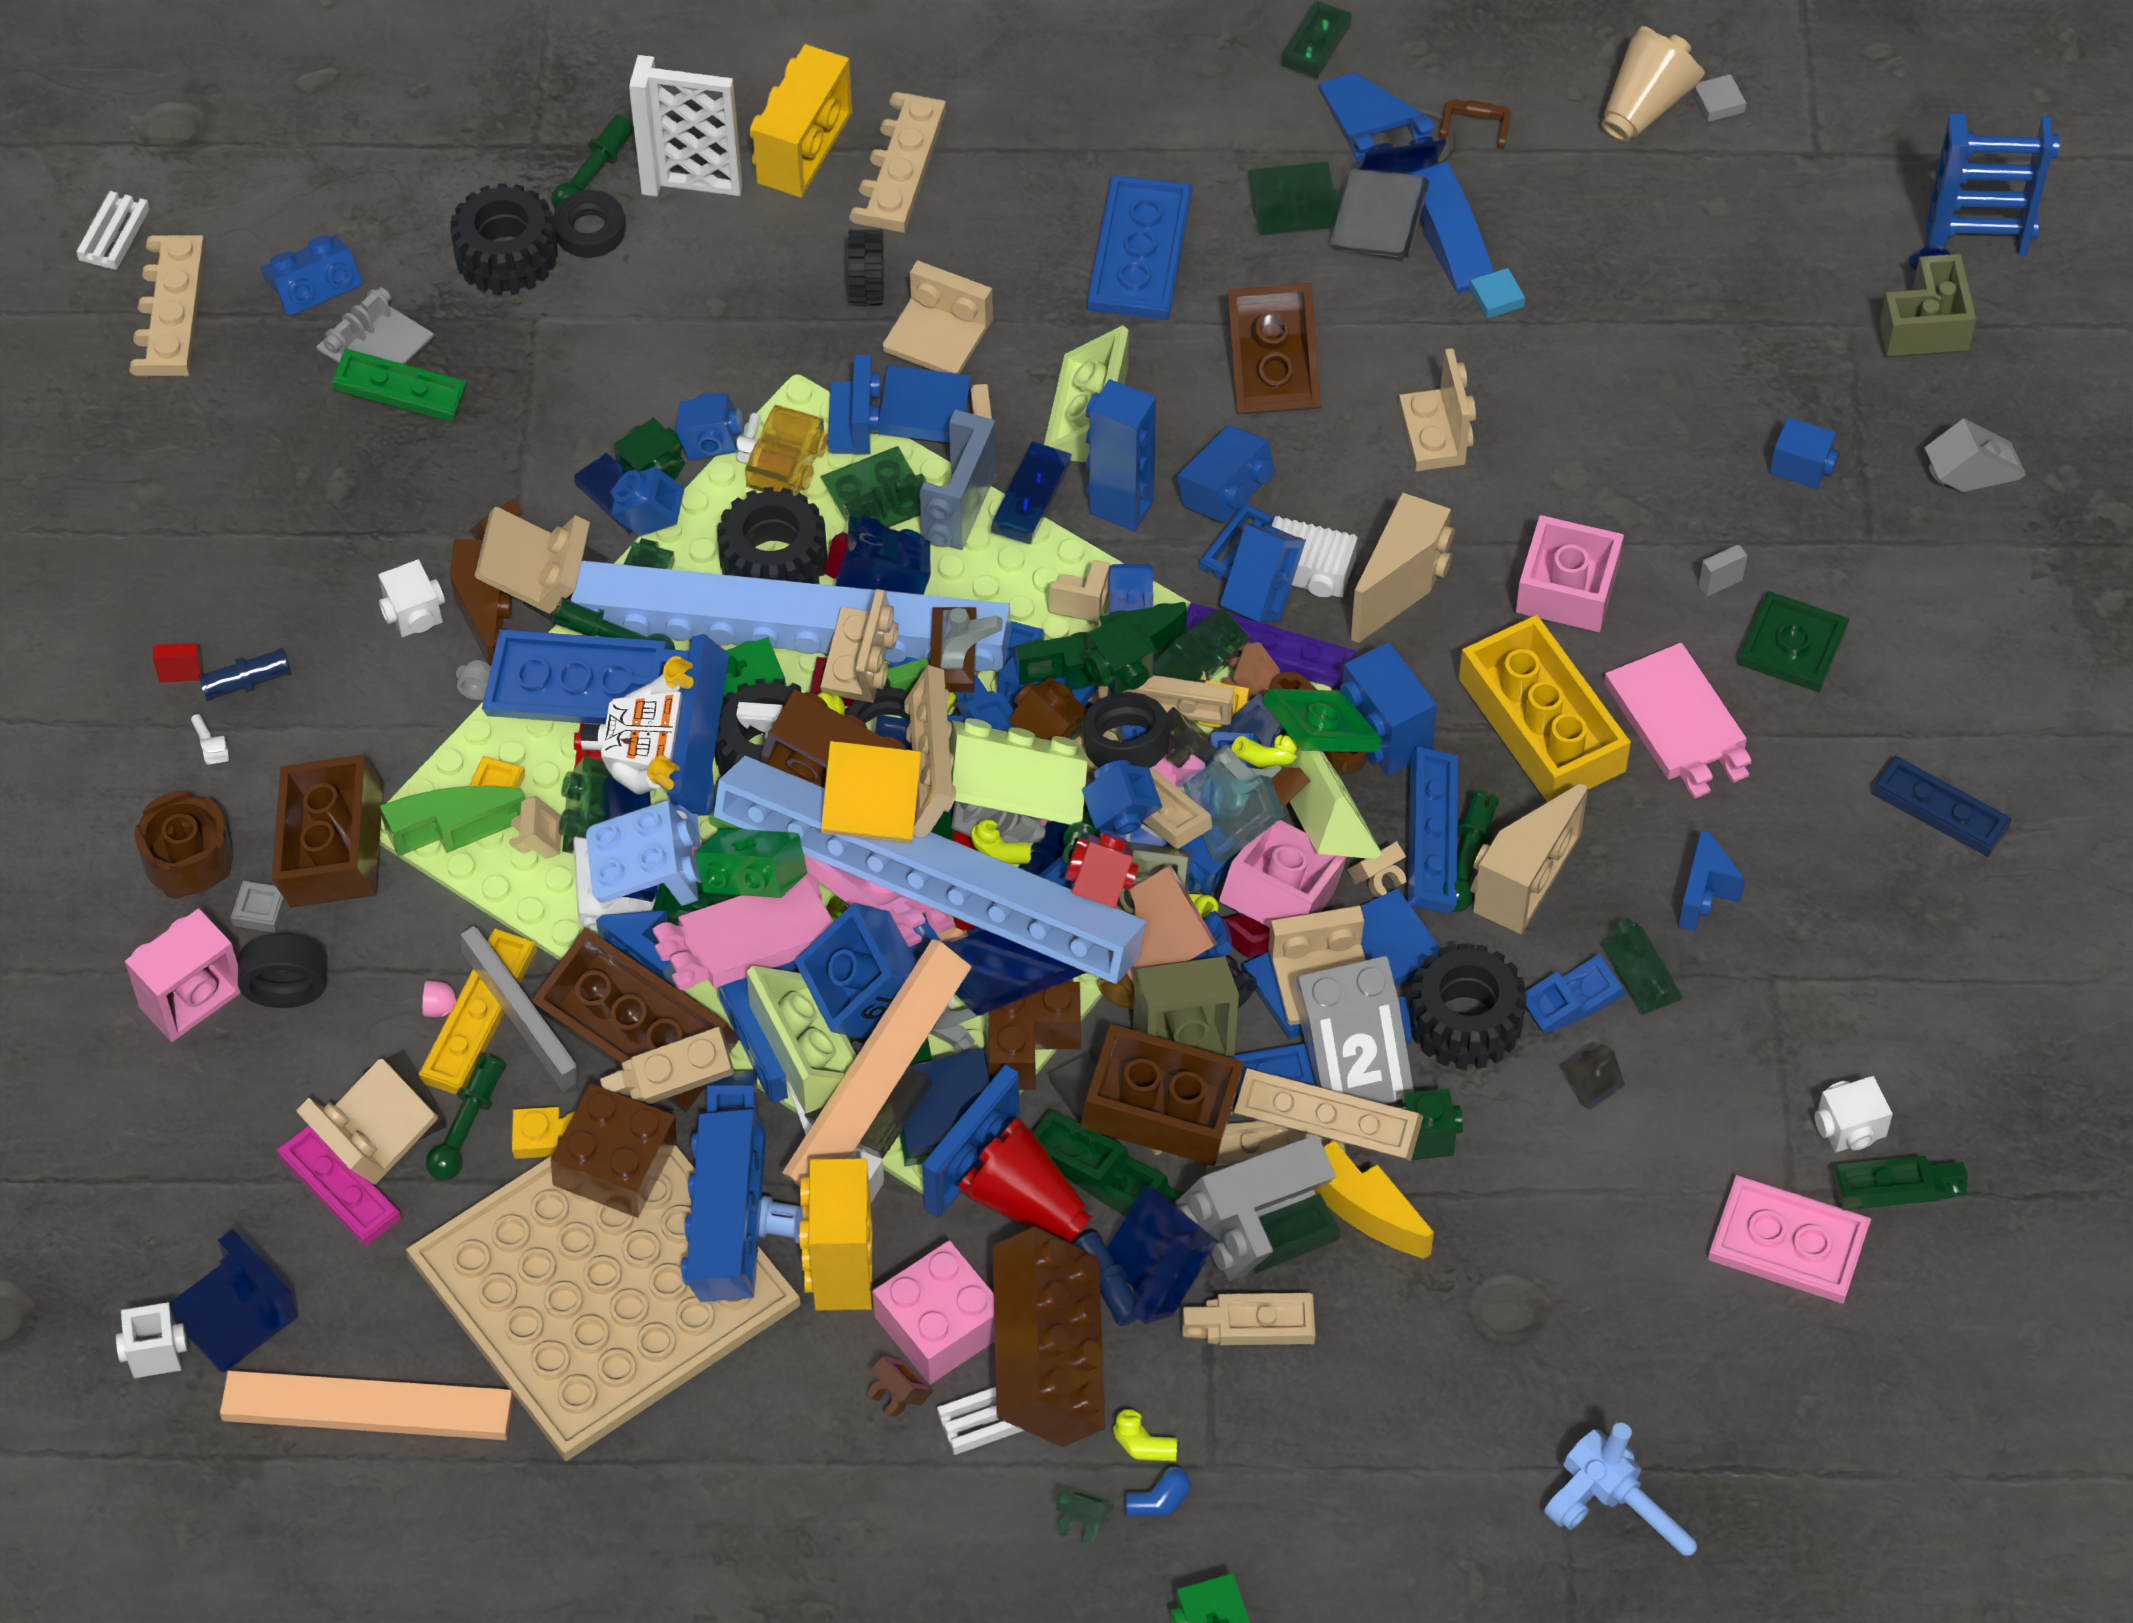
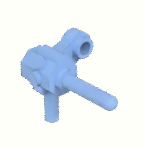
M1615 1424L1609 1438L1601 1430H1592L1576 1444L1567 1455L1563 1465L1574 1477L1551 1499L1544 1510V1513L1558 1527L1565 1526L1569 1530L1575 1528L1589 1511L1585 1504L1595 1495L1604 1505L1611 1507L1616 1506L1618 1503H1627L1679 1553L1684 1556H1690L1695 1553L1697 1549L1696 1541L1639 1489L1641 1483L1637 1479L1642 1468L1634 1462L1633 1451L1627 1446L1632 1434L1631 1428L1627 1424Z

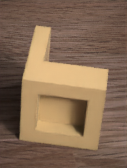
M1093 560L1087 579L1060 574L1057 582L1052 581L1049 587V613L1099 622V616H1102L1109 593L1110 563Z

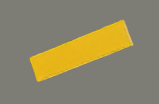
M494 928L487 942L519 985L537 951L536 942ZM474 969L418 1074L420 1083L455 1095L458 1089H464L478 1055L485 1053L505 1013Z

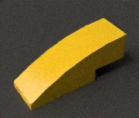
M1335 1140L1324 1146L1323 1148L1336 1178L1328 1185L1315 1189L1316 1196L1344 1221L1369 1237L1396 1250L1422 1259L1431 1255L1434 1232L1378 1164L1362 1174Z

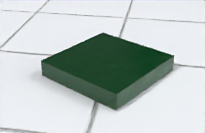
M1767 591L1739 654L1737 665L1820 693L1847 630L1849 618Z

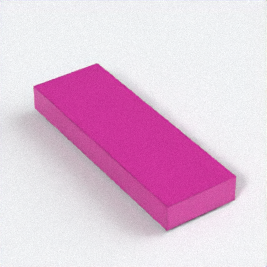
M309 1125L276 1150L278 1158L364 1247H367L401 1220V1215L397 1208L371 1182L350 1170Z

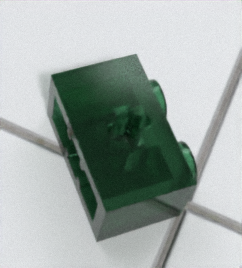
M1222 607L1174 640L1153 664V675L1206 683V680L1209 681L1222 672L1252 639L1241 628L1240 624Z

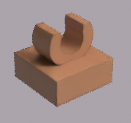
M1260 642L1247 643L1243 648L1241 657L1230 660L1229 664L1235 673L1233 677H1224L1223 683L1249 688L1251 690L1249 700L1251 701L1258 693L1263 697L1265 696L1267 689H1270L1271 682L1279 674L1280 669Z

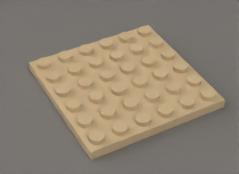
M676 1145L639 1218L553 1186L550 1161L552 1156H550L406 1249L408 1259L506 1386L512 1390L513 1395L565 1462L801 1306L800 1296L759 1246L754 1298L699 1302L689 1285L686 1286L684 1284L681 1274V1262L683 1257H688L689 1246L685 1235V1218L687 1215H691L692 1200L688 1191V1178L690 1174L695 1173V1168Z

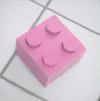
M1540 515L1519 582L1516 613L1532 617L1538 615L1540 619L1600 632L1620 565L1624 534Z
M1273 816L1249 839L1232 861L1219 902L1268 927L1271 925V920L1319 913L1336 891L1347 856L1317 854L1307 833Z
M199 908L187 917L177 919L166 932L152 942L139 946L125 960L139 1008L171 1042L241 993L238 987V964L232 943Z
M950 1240L872 1291L874 1317L929 1385L995 1342L994 1293Z

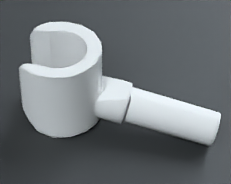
M756 413L750 415L744 436L740 435L737 438V448L739 451L736 459L752 466L758 465L764 451V443L755 440L760 421V415Z
M196 714L192 716L191 721L199 735L205 763L228 762L229 755L225 736L211 737L201 715Z

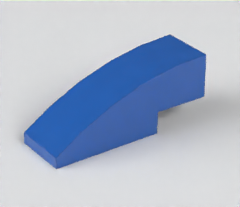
M1448 162L1410 173L1408 195L1424 222V236L1455 292L1458 294L1470 290L1471 279L1493 273V269L1479 228L1458 180Z

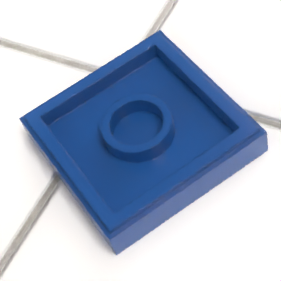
M887 365L879 416V432L877 434L950 443L949 422L955 409L966 412L971 375Z

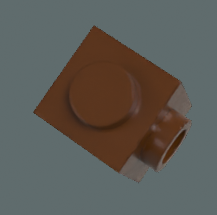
M1049 677L1038 685L1030 682L1021 690L1014 700L1018 707L1008 720L1017 728L1034 733L1036 738L1051 741L1054 736L1070 738L1082 723L1087 709L1073 697V693L1067 686Z

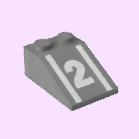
M1387 956L1309 973L1296 978L1291 989L1317 1087L1385 1105L1403 1101L1404 1093L1414 1092L1399 1000Z

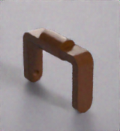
M1452 99L1447 102L1440 139H1447L1452 113L1488 120H1502L1498 148H1505L1511 114L1507 107L1472 100Z

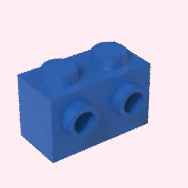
M1228 425L1177 475L1183 506L1224 523L1275 472L1269 440Z

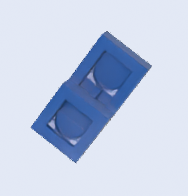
M1600 954L1564 977H1561L1557 971L1524 992L1527 994L1526 1007L1544 1033L1577 1022L1626 995L1623 987Z

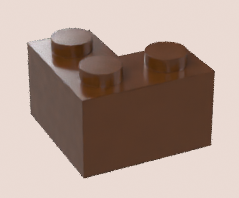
M1080 981L988 983L989 1074L991 1081L1004 1065H1007L1019 1073V1090H1036L1035 1050L1081 1049Z

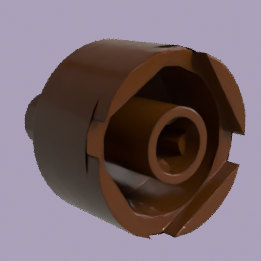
M177 791L162 795L145 807L142 811L143 817L138 826L136 824L135 842L146 876L166 896L179 899L185 895L197 894L210 889L230 875L232 847L223 814L214 801L205 796L204 799L191 796L190 792Z

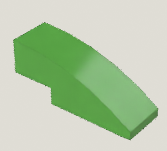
M463 786L437 789L406 796L380 805L384 829L398 857L440 840L446 853H449L512 827L511 820L520 815L521 801L525 800V795L518 788Z

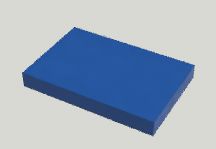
M1004 1065L922 1164L924 1207L927 1212L937 1218L943 1215L961 1193L957 1187L974 1167L978 1170L979 1165L982 1163L979 1157L986 1147L996 1137L1000 1138L1016 1118L1020 1120L1019 1073L1009 1066Z

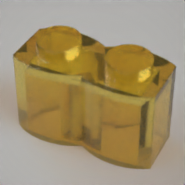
M775 404L765 422L761 437L756 442L745 468L746 487L764 492V487H773L776 492H781L782 488L792 490L793 496L798 495L801 490L807 491L814 473L812 464L816 457H823L828 445L829 434L824 432V419Z

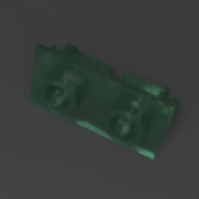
M1624 919L1617 923L1615 926L1616 935L1601 941V945L1641 1014L1644 1015L1682 1000L1681 992L1643 927L1638 923H1633L1631 919Z

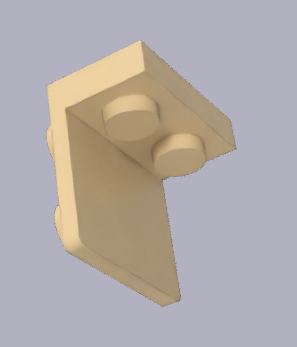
M917 260L910 271L911 299L883 342V351L934 371L960 374L993 321L992 288Z
M1453 348L1444 349L1440 389L1399 395L1398 406L1415 471L1465 465L1467 447L1473 446V432L1470 421L1476 420L1475 402L1472 395L1466 396L1464 388L1467 387L1465 365L1463 362L1457 363Z
M494 507L489 513L475 577L550 614L557 604L560 605L559 600L561 597L567 598L575 591L590 522L575 515L562 528L558 526L550 533L499 507Z
M876 589L870 612L841 606L820 686L822 692L874 703L877 688L884 689L888 676V663H884L888 648L894 649L899 631V624L893 620L894 606L889 605L885 590Z
M1360 906L1271 920L1268 949L1286 1020L1289 1025L1301 1024L1291 989L1298 976L1366 961L1361 945L1364 918Z
M383 1059L377 1060L335 1106L329 1102L323 1107L311 1098H308L296 1110L350 1170L374 1185L382 1179L438 1119L437 1114Z

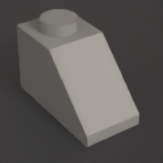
M1965 418L1924 447L1931 461L1929 470L1933 477L1940 484H1948L1962 492L2020 480L2026 475L2010 441Z

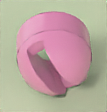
M426 980L423 992V1017L446 1016L452 1011L456 1003L454 990L447 983Z

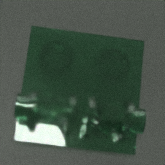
M1328 162L1248 170L1259 235L1341 227L1337 208L1340 205L1339 192L1333 188Z
M898 446L821 475V480L857 540L921 515L920 489L922 484L926 482V479L922 473L915 476Z

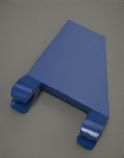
M1356 72L1318 83V89L1347 137L1358 164L1373 160V154L1370 149L1373 148L1374 141L1370 135L1409 124L1418 146L1433 143V137L1430 132L1434 130V123L1429 116Z

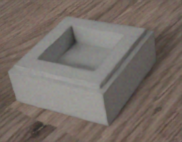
M1731 74L1699 82L1692 91L1707 122L1745 112L1746 101Z
M1735 545L1703 560L1698 587L1706 597L1743 580L1747 554L1742 547Z
M243 880L231 915L232 925L276 933L286 900L275 885Z

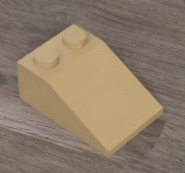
M1402 493L1355 588L1351 632L1352 641L1360 643L1430 593L1437 577L1445 578L1452 560V554L1448 553L1455 533V528L1449 527L1450 508Z
M1581 783L1500 830L1491 846L1487 844L1482 846L1474 862V869L1478 870V873L1471 887V893L1475 894L1474 913L1522 935L1581 836L1588 786Z

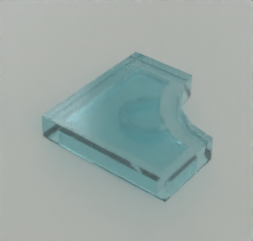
M1213 761L1183 784L1186 795L1211 815L1212 829L1202 835L1212 860L1224 863L1285 816L1274 785L1268 776L1258 775L1248 781H1240L1230 774L1224 763Z

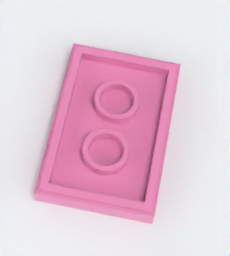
M1736 1175L1709 1252L1708 1260L1844 1304L1871 1218Z

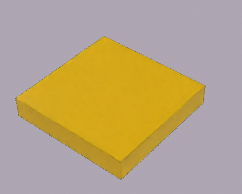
M830 741L820 833L911 843L913 840L921 752Z

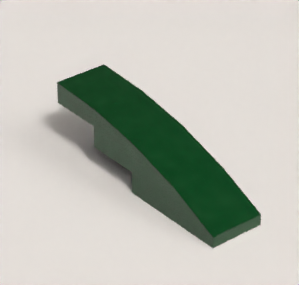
M1053 1110L1048 1112L1033 1133L1068 1180L1146 1230L1182 1249L1187 1247L1191 1237L1189 1234H1185L1179 1226L1176 1217L1177 1205L1175 1203L1184 1193L1170 1187L1166 1175L1130 1158L1126 1146L1100 1133L1083 1129L1080 1123Z

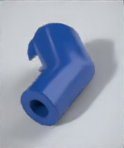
M1171 1467L1163 1473V1477L1151 1492H1126V1517L1169 1516L1173 1514L1189 1495L1191 1482L1186 1471L1180 1467Z

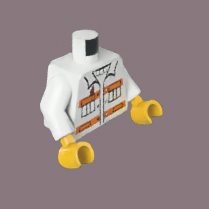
M678 656L671 657L664 666L663 674L651 683L627 694L624 698L613 699L609 703L606 724L584 723L581 729L582 749L601 750V758L609 773L612 774V777L638 795L661 787L668 791L672 790L674 782L670 779V774L680 769V766L672 761L683 698L682 693L677 691L680 687L690 689L693 686L694 680L685 674L688 669L693 667V663Z

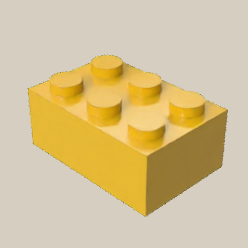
M804 44L798 56L790 59L785 70L784 79L779 87L774 86L768 97L767 107L762 115L758 114L755 116L751 124L750 137L754 141L752 163L756 165L758 184L802 198L852 114L849 58Z
M867 1158L810 1159V1177H801L800 1182L801 1206H803V1220H800V1249H802L805 1293H814L815 1310H872L873 1225Z

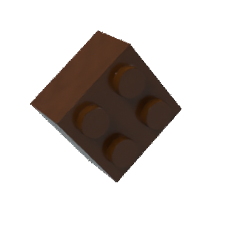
M590 1083L550 1159L553 1186L639 1218L677 1142L676 1116Z

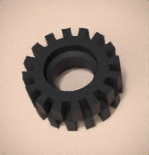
M849 230L848 285L850 305L883 304V230Z

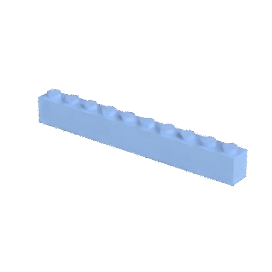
M581 561L576 588L572 594L571 601L596 612L601 608L604 610V620L642 635L662 633L674 640L685 641L688 639L692 640V636L706 634L719 645H739L746 641H757L768 637L773 648L797 650L806 654L816 652L829 654L841 606L870 612L876 590ZM886 591L889 605L894 606L893 620L899 624L896 645L894 649H887L885 660L898 663L904 661L906 657L917 659L927 657L930 664L933 607H977L978 619L998 616L1003 619L1001 631L977 642L976 671H1000L1005 666L1012 631L1010 603Z
M744 756L719 779L714 817L747 830L799 833L804 855L1114 984H1117L1140 958L1147 921L1117 908L1072 894L1071 889L932 832L925 837L913 835L911 843L820 833L825 788L747 756Z

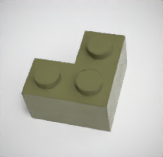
M1961 254L1919 257L1913 290L1886 292L1879 322L1886 357L1969 350L1975 328L1976 315Z

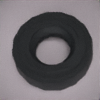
M584 190L574 192L562 199L555 208L553 218L557 243L569 254L583 258L604 256L615 250L624 239L626 218L623 207L614 196L603 191ZM598 215L602 217L605 224L597 232L582 233L574 228V222L582 216Z

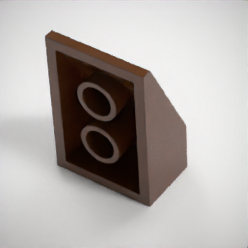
M1303 283L1228 289L1229 326L1237 414L1321 408L1312 284Z

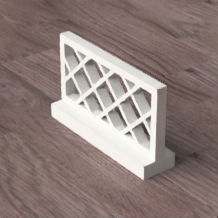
M638 55L629 84L642 195L658 196L660 186L740 196L743 184L733 78L656 69L654 57ZM661 84L675 86L682 92L673 96L661 87ZM703 91L723 92V97L714 101ZM692 99L702 106L703 109L695 112L685 105L684 102ZM673 110L683 117L684 120L676 123L665 114ZM714 115L725 125L717 129L705 119ZM695 126L706 136L697 139L687 130ZM676 137L687 147L679 150L668 141ZM716 142L727 152L719 155L708 146ZM697 153L707 160L708 163L700 166L690 156ZM679 164L690 173H673L670 171V168ZM719 169L731 180L716 178L711 173Z

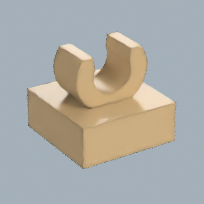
M536 796L521 801L520 815L511 820V826L519 831V837L511 839L509 845L520 853L534 850L545 859L559 855L561 849L562 816Z
M1397 841L1381 849L1383 855L1377 859L1365 858L1347 869L1355 885L1369 878V890L1373 896L1378 898L1387 894L1385 887L1382 885L1383 875L1389 876L1396 887L1406 883L1404 872L1399 867L1392 865L1406 857Z

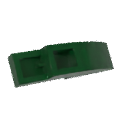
M1186 602L1160 603L1150 608L1133 611L1120 610L1109 615L1099 616L1100 627L1125 614L1140 634L1144 632L1151 639L1156 651V656L1153 659L1170 649L1186 635ZM1078 632L1068 637L1051 640L1038 639L1027 644L1016 645V673L1019 685L1044 681L1049 677L1053 679L1063 678L1065 686L1071 691L1096 685L1089 676L1082 659V653L1087 650V632Z

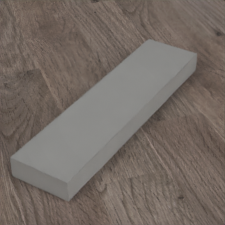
M473 926L460 934L463 955L562 1092L575 1085L577 1080L576 1063L478 928Z

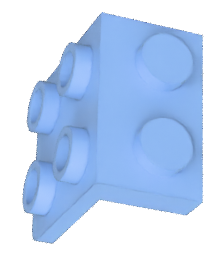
M669 800L592 825L588 828L586 838L592 893L598 902L604 903L661 883L668 887L681 906L698 901L696 882L701 879L697 861L692 853V845H695L697 842L696 834L690 820H683Z

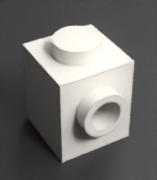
M419 559L378 574L383 599L379 600L382 614L387 624L395 622L401 637L427 631L432 626L442 623L439 605L444 604L445 599L441 587L436 579L429 581Z
M1874 1076L1852 1083L1841 1081L1823 1091L1818 1111L1815 1112V1122L1820 1135L1823 1138H1829L1836 1153L1849 1148L1861 1150L1870 1146L1875 1140L1886 1137L1893 1114Z
M169 1302L121 1310L123 1333L116 1334L117 1351L120 1362L128 1361L133 1377L139 1378L181 1371L180 1352L188 1351L187 1335L184 1323H175Z

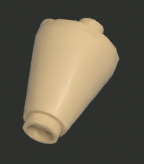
M1641 26L1630 41L1604 112L1605 119L1602 122V127L1611 137L1621 142H1628L1631 137L1638 136L1696 88L1705 75V71L1689 54L1691 46L1687 41L1677 35H1671L1668 39L1646 26Z

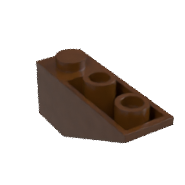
M454 539L450 567L454 599L486 662L492 666L499 630H507V628H503L504 619L511 618L512 595L475 577L483 540Z

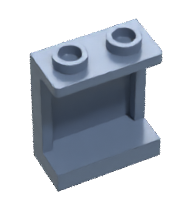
M955 409L949 422L951 474L953 476L947 487L927 482L922 484L920 489L922 538L940 547L949 546L963 550L997 473L996 420Z

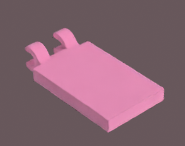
M1682 642L1605 673V686L1667 780L1680 776L1691 796L1696 799L1711 791L1706 782L1712 780L1713 776L1706 764L1719 760L1728 778L1733 783L1749 777V772L1744 767L1751 764V758L1745 750L1747 738Z
M804 855L807 872L850 906L857 903L890 911L908 947L922 940V937L913 930V928L925 923L926 919L922 913H925L929 925L936 932L942 933L953 928L955 922L949 919L944 912Z
M804 876L782 898L741 895L679 916V926L669 922L661 923L653 928V933L659 944L655 945V950L662 961L670 960L676 973L672 974V979L678 990H687L706 980H709L713 988L743 979L747 977V970L752 965L772 969L792 962L834 921L807 877Z

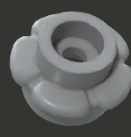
M480 660L471 661L467 666H459L456 671V677L459 678L457 682L459 692L470 699L484 700L491 666Z

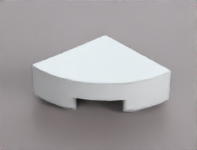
M739 702L736 716L745 728L748 729L751 725L765 732L764 738L767 739L770 729L783 709V705Z

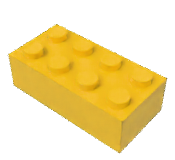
M1538 615L1462 649L1459 672L1460 682L1547 803L1580 783L1588 786V789L1626 772L1630 740Z

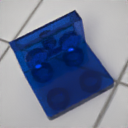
M849 516L846 522L845 552L833 586L871 590L880 589L924 595L931 576L930 541L913 530L902 529L897 531L884 527L880 521L871 517L862 516L858 519Z
M1152 1186L1142 1189L1107 1247L1115 1263L1123 1265L1126 1270V1282L1138 1291V1296L1141 1297L1131 1313L1144 1324L1168 1318L1175 1314L1219 1242Z
M234 1229L218 1239L223 1256L219 1261L220 1266L169 1303L175 1323H184L186 1335L221 1373L229 1370L298 1318L290 1290Z

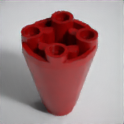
M1018 1118L1007 1127L1000 1138L996 1137L986 1147L979 1157L982 1163L979 1165L978 1170L974 1167L957 1187L971 1201L1029 1229L1035 1226L1070 1244L1092 1218L1091 1215L1084 1211L1086 1205L1036 1135Z

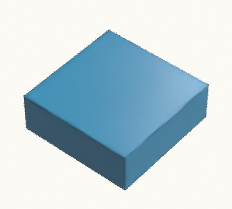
M1509 268L1470 280V291L1486 319L1523 308L1525 305V296Z

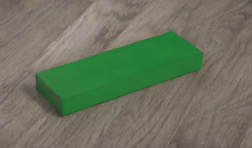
M345 348L332 381V390L454 423L466 390V381Z

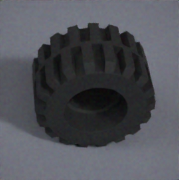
M507 183L498 184L497 188L492 189L488 185L480 188L481 192L478 194L472 192L467 195L466 203L459 202L455 208L456 215H452L450 221L455 261L459 273L464 275V280L469 285L476 283V287L480 291L486 292L488 289H491L495 295H502L503 291H510L511 295L520 293L519 289L526 287L530 290L536 287L535 281L537 280L544 281L549 276L548 270L554 269L556 256H558L554 218L547 201L539 199V194L532 189L525 192L524 186L515 184L511 188L507 187ZM502 237H515L508 241H493Z
M764 487V492L757 493L755 490L746 492L747 498L744 500L737 497L731 502L732 509L724 510L721 515L722 522L718 523L717 527L722 575L810 584L820 583L819 576L825 575L824 570L828 559L825 522L823 516H820L819 508L816 504H808V497L801 493L793 496L792 490L782 488L781 492H776L773 487ZM769 541H781L790 544L783 549L775 551L755 548Z
M765 678L755 679L756 684L748 686L745 682L737 686L738 693L734 694L729 691L723 697L724 705L721 707L715 746V760L721 777L744 756L759 761L764 747L749 741L753 737L765 732L751 725L747 729L739 722L736 716L739 702L783 705L784 707L794 689L801 692V686L792 683L788 687L784 685L783 679L774 678L773 683H765Z
M1458 944L1455 951H1451L1449 946L1439 949L1438 958L1431 954L1424 960V968H1418L1411 990L1410 1027L1413 1029L1412 1037L1416 1044L1423 1043V1052L1429 1058L1436 1054L1439 1056L1438 1063L1444 1066H1448L1449 1062L1458 1063L1457 1069L1467 1070V1064H1475L1476 1069H1481L1487 1066V1060L1491 1059L1496 1064L1504 1058V1051L1511 1053L1515 1048L1516 1040L1520 1038L1527 994L1524 993L1525 982L1523 977H1517L1518 968L1513 962L1505 964V955L1498 951L1493 955L1487 953V947L1477 945V950L1468 949V944ZM1466 997L1482 1002L1490 1010L1481 1015L1465 1016L1453 1012L1445 1003L1455 998Z

